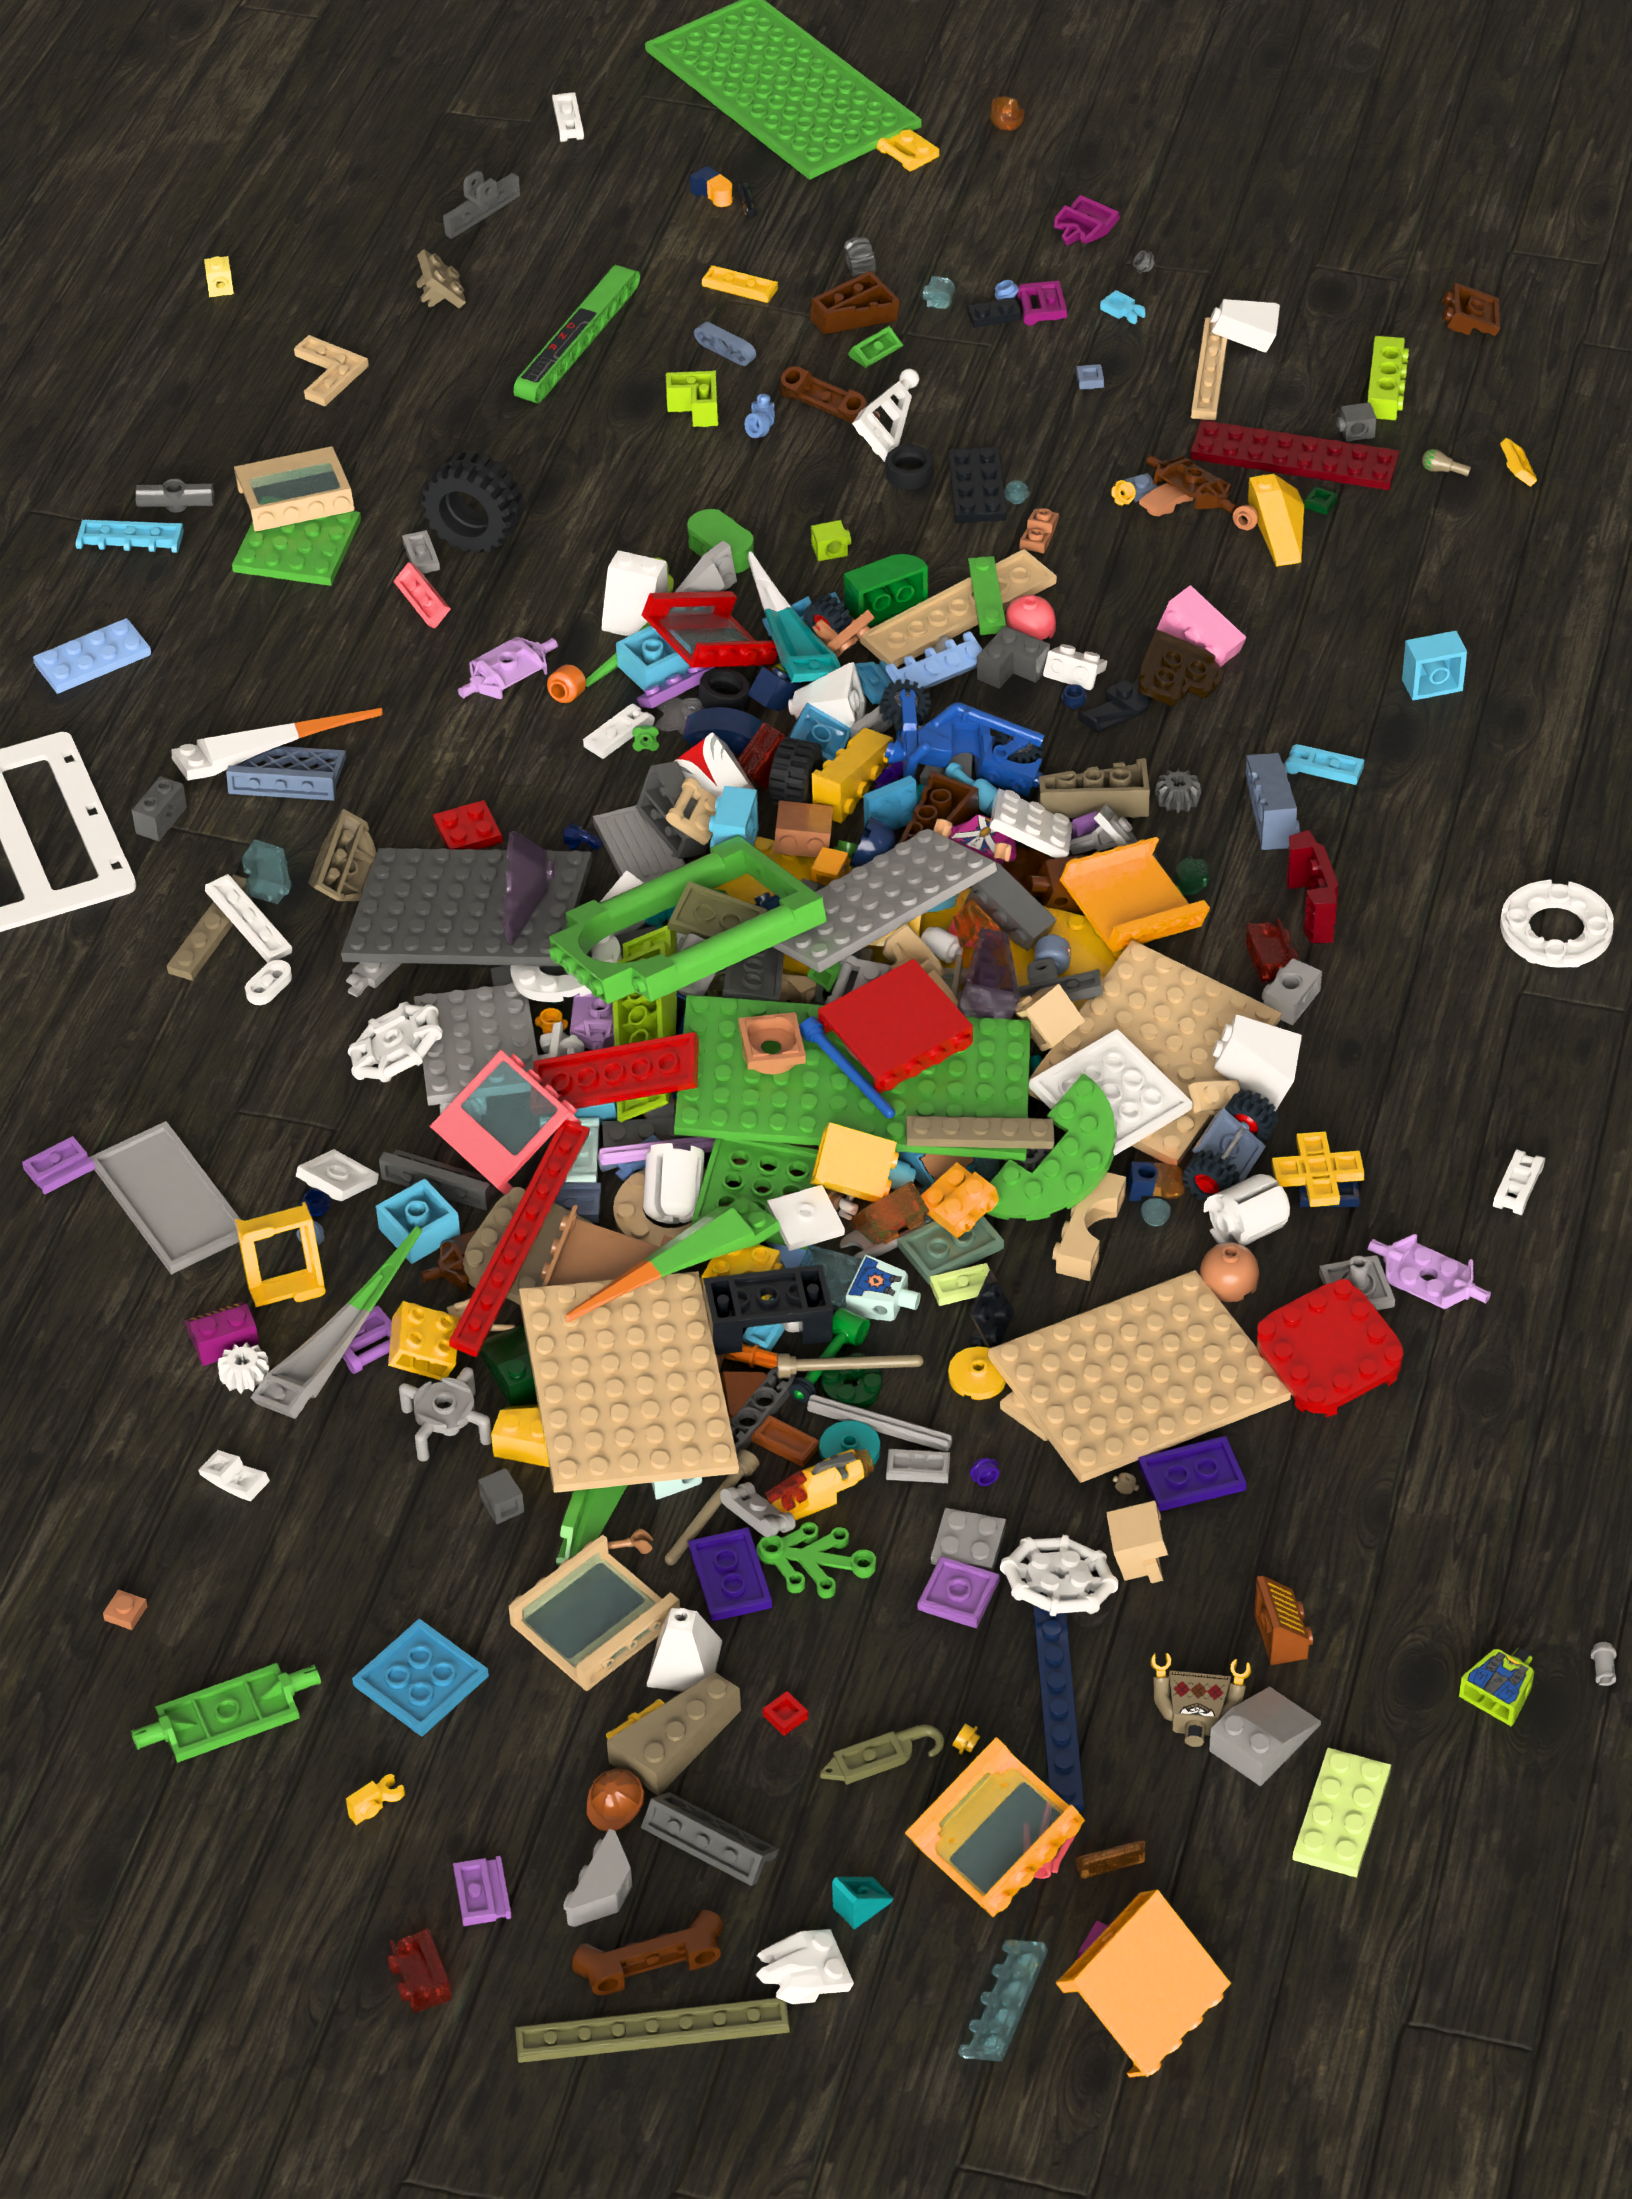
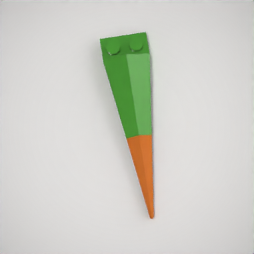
M745 1196L735 1200L727 1207L718 1206L565 1315L566 1321L571 1322L619 1296L684 1268L758 1245L781 1230L779 1221Z

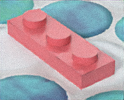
M408 562L393 581L428 626L435 629L451 608L415 564Z

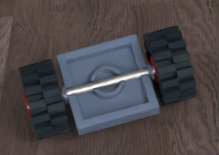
M1243 1090L1235 1093L1225 1109L1222 1108L1216 1113L1192 1151L1195 1155L1184 1170L1182 1179L1185 1180V1187H1191L1189 1192L1192 1195L1196 1193L1198 1195L1197 1199L1200 1201L1202 1198L1206 1201L1208 1197L1244 1181L1266 1146L1263 1143L1268 1139L1279 1120L1277 1118L1278 1112L1273 1111L1275 1106L1273 1104L1268 1105L1269 1100L1266 1097L1262 1100L1260 1098L1261 1094L1256 1092L1255 1095H1252L1250 1090H1247L1245 1093Z

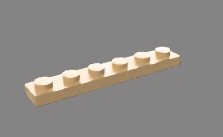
M1205 317L1191 418L1201 420H1216L1228 341V338L1212 333L1213 322L1210 321L1209 317Z

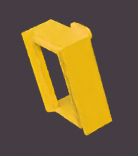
M305 1202L302 1203V1206L246 1221L235 1219L247 1285L255 1307L289 1298H294L296 1302H303L325 1294L326 1290L313 1220ZM299 1227L307 1269L261 1281L254 1241L269 1238L276 1233Z

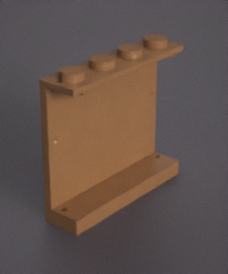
M573 1205L570 1215L564 1214L559 1228V1231L563 1232L561 1239L555 1237L550 1250V1255H553L551 1263L546 1261L540 1277L544 1279L542 1287L615 1280L673 1238L664 1235L659 1247L576 1219L578 1206Z

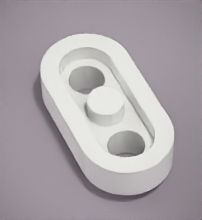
M274 960L267 963L247 982L245 986L247 1000L255 1005H263L270 1002L292 980L290 965L283 960Z

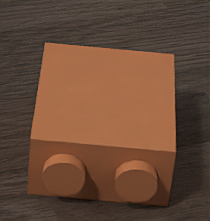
M779 800L773 853L817 858L821 848H829L833 806Z

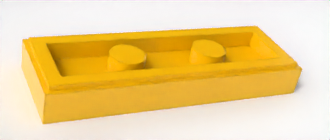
M713 265L702 278V286L766 303L771 300L778 290V282Z

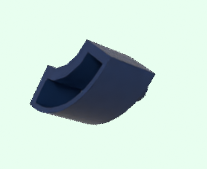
M724 707L702 709L687 716L683 739L692 746H695L713 732L728 745L733 753L740 756L758 744L762 721L751 714L737 709Z

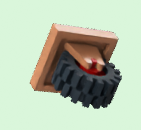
M823 594L806 607L803 618L807 621L805 624L811 628L812 632L838 658L870 629L867 624L875 617L867 610L854 620L852 616L848 615L850 613L849 610H844V604L837 602L838 598H831V595L827 594L825 596Z

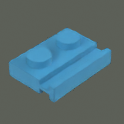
M880 661V664H875L874 662L855 664L863 692L872 704H880L884 689L888 688V685L893 682L886 671L887 664L884 661Z

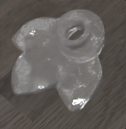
M671 698L657 706L664 715L656 723V728L666 732L677 729L680 734H684L687 716L705 708L697 698H687L684 700Z

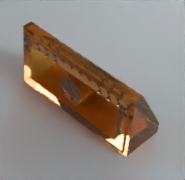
M1140 1840L1075 1858L1081 1878L1085 1879L1143 1863L1145 1861V1841Z

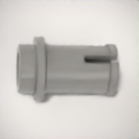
M1608 1642L1595 1644L1591 1651V1658L1595 1661L1596 1683L1599 1682V1685L1603 1686L1612 1685L1616 1682L1614 1659L1617 1653L1612 1644Z

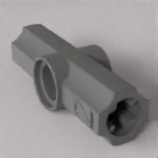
M173 478L165 481L163 485H136L137 507H166L168 511L177 513L184 511L187 506H214L215 502L213 484H185L183 480Z

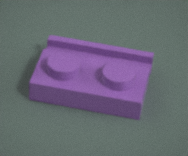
M73 1136L22 1162L25 1172L42 1189L44 1195L95 1169L94 1161L88 1157L87 1152Z
M496 1856L495 1860L489 1861L483 1858L453 1863L463 1926L492 1922L500 1917L511 1919L501 1856Z

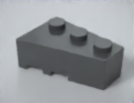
M674 761L650 766L636 808L678 859L703 855L707 851L710 840L704 846L666 820V815L669 809L673 808L682 792V784L686 779L678 762ZM692 797L683 812L684 817L687 819L697 802Z
M997 862V872L972 886L963 907L985 923L996 926L997 931L1026 951H1029L1040 938L1051 933L1057 919Z

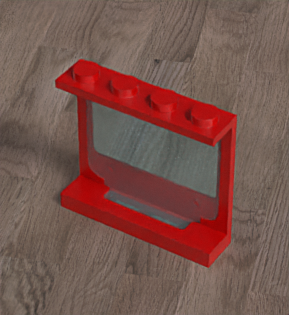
M732 591L649 593L641 614L642 617L691 668L774 665L778 656L774 640L756 641L730 615L737 596Z

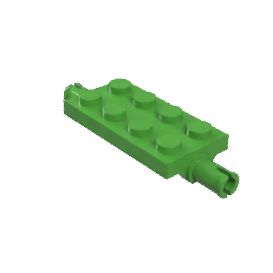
M275 1663L156 1706L158 1722L131 1730L133 1741L136 1744L137 1750L142 1747L165 1740V1742H169L178 1763L299 1719L298 1709L293 1700L294 1692L321 1684L319 1673L316 1670L315 1664L291 1674H287V1672L282 1673L278 1664Z

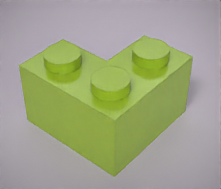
M716 371L666 373L668 412L692 411L693 427L718 426Z

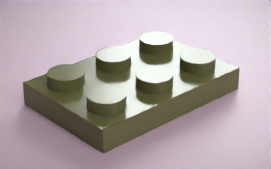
M688 881L668 922L667 929L686 936L687 934H694L703 939H708L767 912V909Z

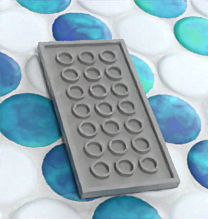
M931 829L922 830L909 840L898 843L895 848L875 856L870 862L854 868L847 875L840 879H835L829 885L815 891L823 898L827 922L772 947L820 973L997 872L995 861L937 832H933Z

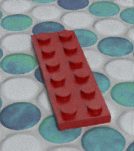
M695 1032L535 1060L533 1062V1071L543 1080L540 1083L543 1088L547 1084L550 1085L560 1095L557 1099L560 1103L565 1099L575 1109L698 1088L699 1037ZM532 1087V1113L535 1116L556 1113L558 1109Z

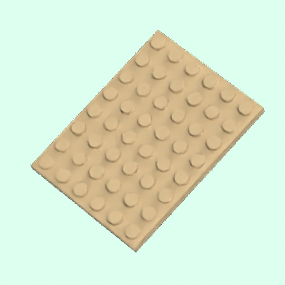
M1132 940L1102 980L1103 995L1088 999L1079 1011L1085 1021L1062 1039L1061 1042L1051 1048L1031 1075L1029 1081L1118 1029L1191 1100L1188 1085L1195 1082L1229 1080L1214 1069L1216 1057L1212 1056V1051L1216 1040H1221L1225 1025L1231 1024L1236 1014L1276 1027L1281 1019L1282 1012ZM1029 1088L1028 1095H1030V1096H1032V1097H1034V1098H1036V1099L1042 1101V1100ZM1192 1105V1109L1133 1144L1132 1147L1176 1168L1213 1115L1194 1113Z
M1196 1270L995 1346L988 1351L990 1361L1080 1483L1138 1460V1457L1160 1452L1286 1402L1291 1397V1393L1265 1358H1261L1257 1347L1213 1291L1204 1283Z
M698 1271L669 1274L619 1296L571 1322L566 1321L565 1315L614 1280L519 1289L520 1306L554 1493L738 1473L739 1464Z

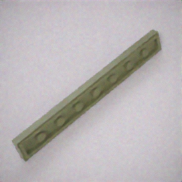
M771 1998L515 2027L518 2063L789 2033L787 2005L784 2000Z

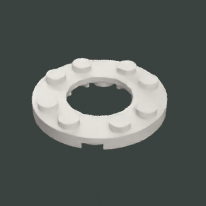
M1544 880L1527 884L1508 897L1502 908L1500 928L1503 938L1509 947L1530 963L1550 967H1579L1596 959L1608 948L1613 935L1614 918L1605 900L1589 888L1573 882L1563 885L1552 884V880ZM1562 908L1578 915L1583 922L1584 931L1577 939H1569L1567 943L1556 939L1545 941L1543 936L1538 937L1534 934L1529 922L1531 917L1540 910Z
M613 934L602 939L590 949L592 958L599 961L617 963V961L622 959L619 941ZM511 965L510 967L515 988L520 994L532 1000L561 1002L564 1001L563 996L572 997L580 993V997L592 993L585 985H580L578 980L571 974L560 976L547 975L540 971L539 968L541 966Z

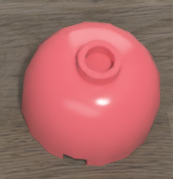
M1034 595L1018 597L1010 603L1005 612L1007 627L1041 641L1048 636L1051 639L1056 631L1054 609L1042 597Z

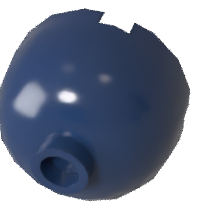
M872 815L870 816L857 843L856 852L853 853L850 860V867L863 866L873 860L875 856L895 848L896 837L894 830L889 824Z

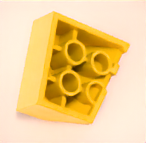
M538 1404L510 1406L500 1410L491 1433L494 1457L549 1467Z

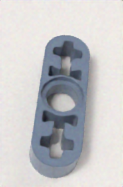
M704 322L694 330L695 338L700 345L741 366L748 365L756 358V351L749 342L710 322Z

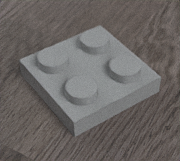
M945 1508L932 1551L931 1564L936 1565L940 1556L993 1572L1006 1529V1519Z

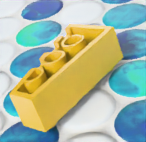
M865 727L848 741L846 750L840 748L836 752L833 761L828 759L823 763L822 768L824 769L822 771L816 769L812 773L813 804L833 806L832 820L842 823L848 814L851 815L854 812L858 801L863 798L864 794L868 793L869 787L882 773L883 769L890 765L887 763L889 758L884 755L889 742H893V737Z

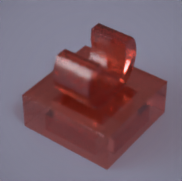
M799 1470L765 1492V1495L771 1503L781 1498L782 1506L785 1510L789 1511L796 1507L792 1496L796 1498L799 1504L808 1499L806 1492L798 1487L806 1482L807 1478Z

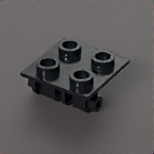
M992 1271L988 1272L970 1312L976 1327L969 1338L971 1347L993 1348L1000 1345L1007 1327L1013 1319L1014 1311L1012 1305L1009 1304L1001 1285Z

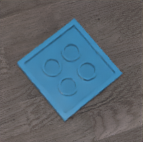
M418 1619L352 1678L354 1687L423 1737L489 1677L488 1668L421 1619Z

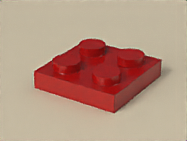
M484 800L433 814L434 824L447 849L478 850L502 843V834Z

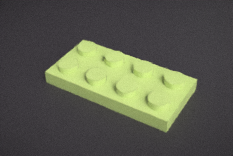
M1327 1748L1293 1852V1860L1357 1877L1390 1775L1391 1765Z

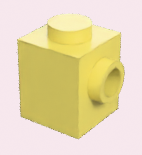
M228 256L204 259L209 296L234 294Z

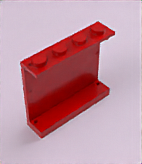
M915 959L900 965L818 1009V1020L823 1024L825 1034L832 1030L837 1034L874 1078V1088L879 1093L892 1090L897 1084L910 1077H916L923 1070L934 1064L942 1063L947 1057L958 1051H964L973 1044V1025Z

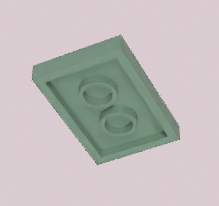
M982 1216L970 1231L965 1232L958 1239L936 1221H933L898 1238L897 1247L924 1280L930 1284L931 1276L965 1268L1004 1249V1240L986 1218Z

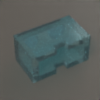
M254 839L242 856L244 873L250 876L246 879L248 895L278 905L283 896L287 895L291 889V880L289 879L284 849Z

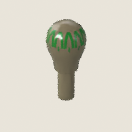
M1430 449L1422 456V464L1428 471H1452L1465 476L1469 475L1471 466L1455 462L1437 449Z

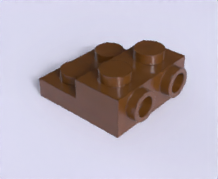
M1454 283L1451 290L1445 292L1442 304L1446 305L1442 319L1447 321V328L1470 335L1473 328L1478 329L1482 333L1497 335L1500 330L1499 298L1458 283Z

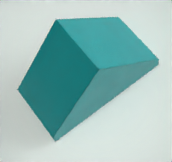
M835 1877L832 1881L833 1908L853 1929H856L888 1906L894 1899L873 1877Z

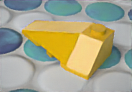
M1275 474L1250 477L1248 503L1258 513L1257 523L1276 567L1301 563L1304 504L1298 490Z

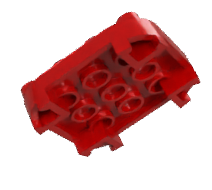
M1340 1279L1323 1285L1271 1312L1257 1326V1350L1261 1358L1264 1357L1294 1397L1295 1406L1302 1413L1307 1410L1312 1413L1325 1414L1326 1417L1336 1415L1338 1407L1383 1383L1390 1386L1397 1380V1375L1402 1367L1403 1347L1398 1337L1365 1294L1356 1286H1353L1347 1279Z

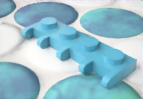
M82 520L76 539V548L82 549L84 544L98 545L99 550H105L106 545L124 546L125 551H130L131 546L149 547L150 552H155L157 547L171 548L172 553H178L184 529L183 524Z

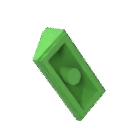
M888 326L853 346L848 355L867 368L903 347V344L891 327Z

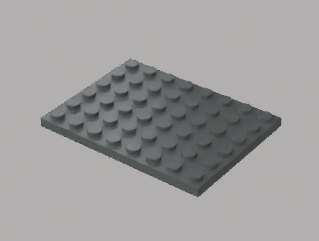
M379 848L341 951L342 961L561 966L558 963L555 964L550 957L549 948H551L549 936L566 929L565 925L568 923L565 912L579 907L593 861L592 853L577 850L526 851Z

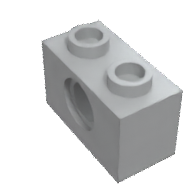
M1292 958L1285 967L1279 969L1271 985L1267 984L1262 993L1264 1004L1282 1012L1280 1020L1294 1025L1320 992L1322 971Z

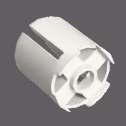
M673 1143L651 1145L650 1152L646 1151L643 1209L649 1217L666 1224L685 1223L692 1220L703 1183L704 1151L702 1149L691 1146L690 1151L673 1148Z
M1258 1174L1208 1197L1204 1203V1213L1209 1211L1210 1220L1214 1227L1209 1231L1217 1243L1234 1242L1245 1246L1282 1228L1288 1221L1290 1204L1286 1192L1282 1186H1279L1278 1181L1270 1175Z

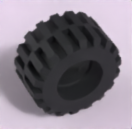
M785 737L775 752L769 777V794L773 804H779V800L812 803V773L816 769L822 771L823 765L820 744Z

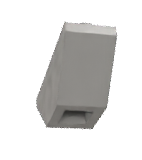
M612 1829L608 1830L603 1840L599 1839L593 1851V1859L589 1866L584 1865L579 1875V1884L574 1892L570 1891L565 1899L564 1910H566L567 1923L572 1927L619 1912L632 1888L631 1867L616 1831Z

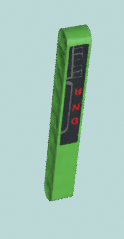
M619 265L612 267L517 378L514 385L515 397L534 403H540L636 291L640 282L639 271Z

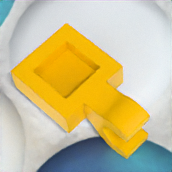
M393 1774L384 1776L378 1784L371 1781L346 1798L349 1817L356 1825L365 1819L374 1817L383 1808V1801L396 1802L404 1797L403 1785L395 1789H389V1787L395 1784Z

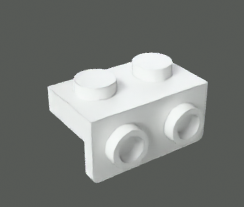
M1061 644L1059 647L1048 651L1043 675L1071 685L1077 684L1084 689L1091 690L1094 688L1096 675L1106 670L1107 661L1100 659V655L1093 652H1085L1083 654L1076 652L1075 647Z

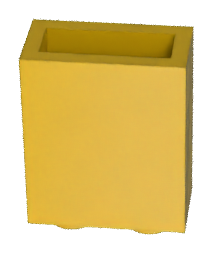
M829 1122L822 1133L810 1184L815 1186L823 1185L824 1188L878 1203L883 1196H888L892 1180L888 1179L890 1168L894 1169L899 1156V1152L895 1151L897 1142Z

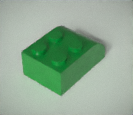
M892 555L844 573V608L849 610L850 613L848 615L852 616L854 620L869 610L875 617L867 624L869 627L885 622L928 599V566L923 560L913 555Z

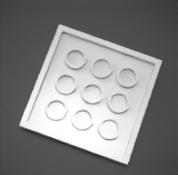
M1118 1029L1029 1081V1088L1052 1110L1083 1073L1091 1078L1104 1092L1115 1117L1117 1138L1113 1151L1114 1156L1189 1112L1193 1105V1102Z

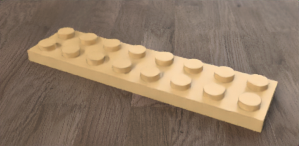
M1025 549L995 564L1004 611L1007 610L1010 603L1016 598L1025 595H1035L1056 584V575ZM970 577L869 629L860 637V643L878 659L884 661L887 665L893 663L897 668L904 664L905 657L912 656L916 658L923 654L925 649L929 647L934 648L941 636L946 635L950 637L949 639H952L978 625Z

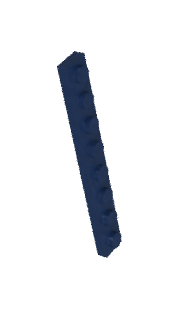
M1033 1605L1048 1785L1069 1806H1074L1078 1812H1084L1066 1613H1058L1056 1617L1050 1616V1612ZM1054 1808L1052 1810V1813H1059Z

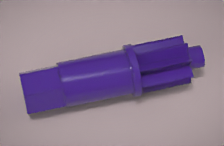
M903 761L890 764L874 781L877 784L875 790L900 780V777L903 775Z

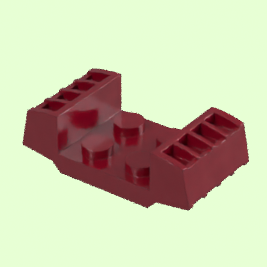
M1310 830L1290 835L1286 882L1288 889L1307 887L1308 889L1306 890L1304 933L1311 943H1334L1333 933H1335L1334 925L1336 923L1339 884L1325 847L1316 842Z

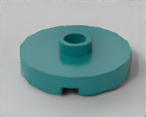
M846 1420L835 1423L827 1428L820 1438L819 1454L823 1460L832 1455L853 1449L857 1460L860 1459L863 1469L868 1467L869 1470L880 1457L881 1447L877 1432L869 1425L860 1421Z

